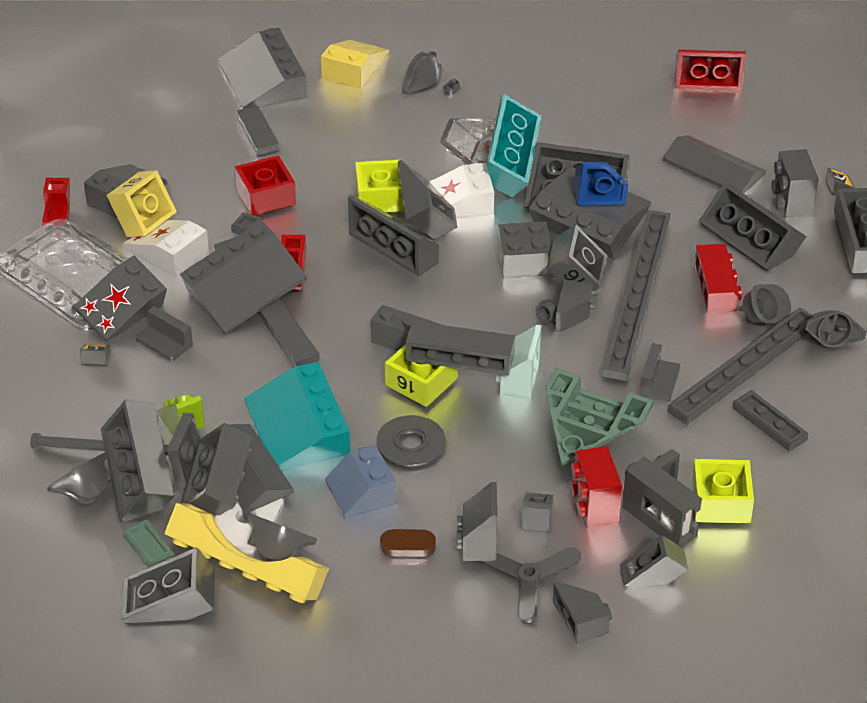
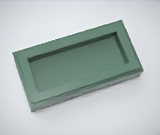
M148 519L123 530L124 538L148 568L175 557L173 550Z

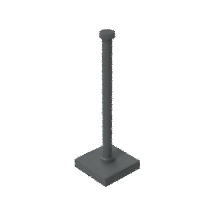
M193 413L182 414L170 444L164 445L165 455L169 457L178 490L185 489L196 447L200 440ZM33 433L30 440L32 449L54 447L105 451L103 440L41 436L40 433Z

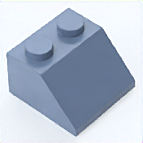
M375 444L350 451L325 478V482L345 519L396 503V480Z

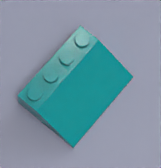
M319 361L293 367L244 398L260 440L281 471L344 456L350 452V431Z

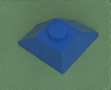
M582 162L575 170L573 191L578 206L625 205L628 182L607 162Z

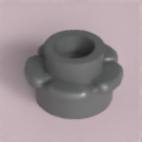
M550 299L542 300L536 308L537 318L543 323L555 322L558 306Z

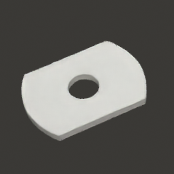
M281 498L251 512L256 516L275 522L284 504V500ZM236 503L233 509H229L220 516L216 515L215 521L219 529L237 549H257L247 543L253 530L252 524L241 523L236 519L243 512L238 503Z

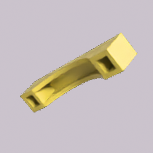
M176 502L164 533L174 538L172 541L174 544L188 548V546L197 547L206 558L211 559V557L219 559V565L234 570L236 567L242 570L241 575L248 579L257 581L259 578L266 582L265 586L277 592H281V590L289 592V598L300 603H305L306 600H317L329 568L306 557H291L274 562L250 557L237 549L224 536L211 513L188 503Z

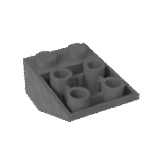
M399 160L398 176L402 186L401 196L404 200V216L406 220L433 239L458 228L454 207L426 178L405 162Z

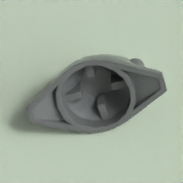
M431 51L428 54L420 52L412 59L406 71L402 89L403 93L409 95L438 82L443 67L442 64L437 62L436 52Z
M835 310L814 313L813 317L808 319L805 325V329L824 346L831 348L865 340L867 333L849 315Z
M106 452L94 457L48 486L47 490L51 493L65 495L80 504L96 502L104 493L107 484L111 482L110 473L105 468Z
M250 513L247 515L248 521L253 526L247 543L256 547L260 556L268 562L291 558L300 549L314 545L317 542V538Z

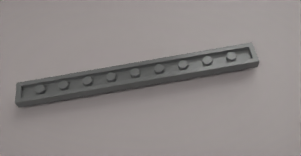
M647 211L603 365L602 377L628 380L671 221V213Z

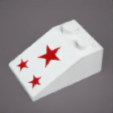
M486 163L462 165L430 181L454 207L456 218L494 214V189Z
M166 220L146 236L132 237L123 244L124 249L174 277L180 275V273L209 253L207 230L189 220Z

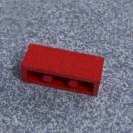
M726 244L696 245L694 264L706 311H736L737 303L742 299L741 286H737V271L732 269L733 258L732 254L728 253Z

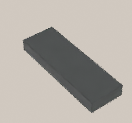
M259 106L237 110V117L257 155L280 150L279 142Z
M753 390L733 401L732 408L787 451H791L808 440V432Z

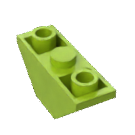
M191 393L175 397L162 402L164 408L157 410L159 417L172 436L183 413L194 414L197 429L205 427L203 403L200 395L192 397Z

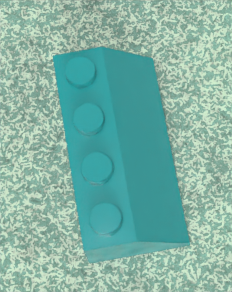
M503 94L499 104L486 165L493 187L513 198L529 182L542 115Z

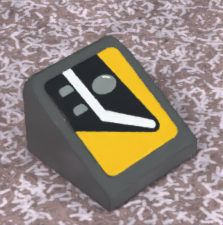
M827 168L826 182L833 195L837 194V189L855 188L849 175L833 168Z
M84 344L80 349L81 364L107 365L110 344Z

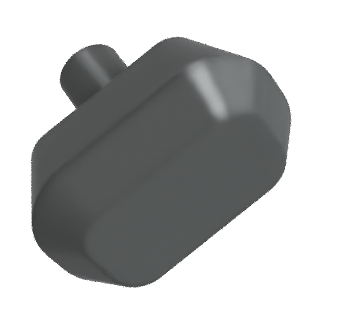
M451 79L444 85L443 89L452 95L460 89L461 85L458 80Z

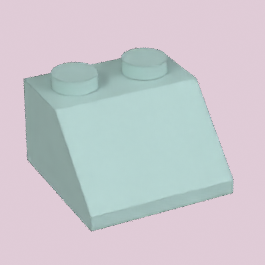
M535 325L515 337V354L509 376L497 374L496 382L500 383V394L531 398L540 365L542 325Z

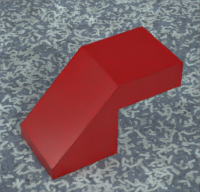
M46 177L43 188L45 209L42 218V229H66L70 214V178Z

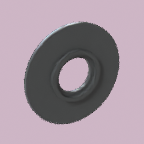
M407 415L394 418L384 424L377 435V448L381 455L388 461L401 466L413 467L428 464L442 454L446 445L443 429L433 420L422 416ZM415 433L422 437L423 442L416 448H406L400 444L399 440L405 434Z

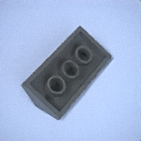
M689 135L676 137L663 156L664 162L720 188L726 181L743 193H746L766 174V170Z
M228 424L252 436L249 446L251 447V453L245 461L243 468L245 476L237 490L239 495L237 503L243 513L247 514L293 494V487L250 424Z

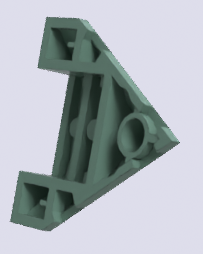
M556 368L546 385V394L561 466L574 461L577 450L600 447L644 424L654 405V400L629 392L624 403L581 389L580 375Z

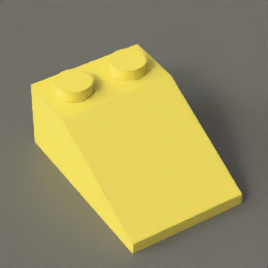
M353 40L331 44L321 55V77L362 88L389 54V50Z

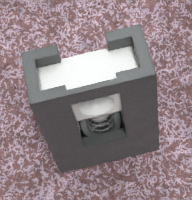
M671 449L664 455H659L653 462L644 456L636 463H631L625 470L622 508L659 536L663 535L680 547H683L698 535L699 525L691 520L692 509L695 512L701 510L702 498L677 480L680 454L675 450Z

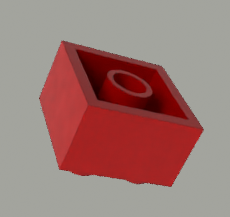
M279 155L234 166L236 189L251 215L263 214L296 205L295 181Z
M608 446L577 450L575 452V462L571 463L574 481L570 482V492L572 498H577L579 518L583 517L587 528L619 523L622 483Z

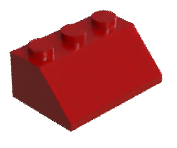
M678 49L674 72L675 88L742 90L746 51Z

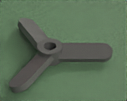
M568 548L538 563L525 564L497 553L496 561L482 562L519 579L521 585L519 617L522 622L530 623L537 617L538 586L542 580L577 565L581 560V553L576 548Z

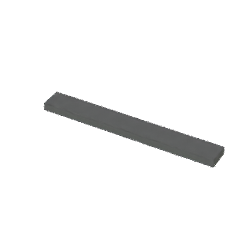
M232 239L214 244V250H217ZM280 298L258 312L295 367L320 361L319 352Z
M798 308L670 403L667 412L688 425L809 333L805 329L806 321L812 318L813 315L802 308Z

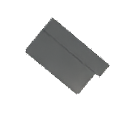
M156 306L147 311L149 326L136 335L137 342L170 361H174L193 346L191 327Z
M652 343L641 376L640 396L669 402L672 398L681 365L661 360L662 345Z

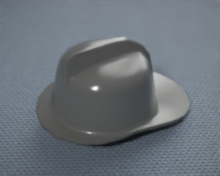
M759 284L755 285L744 296L743 305L738 309L741 312H745L747 318L753 323L775 324L790 315L791 302L787 293L780 286Z

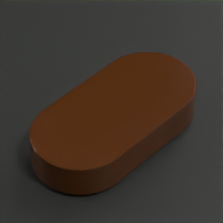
M391 529L381 535L380 549L384 554L392 557H426L435 551L436 537L432 532L423 529Z

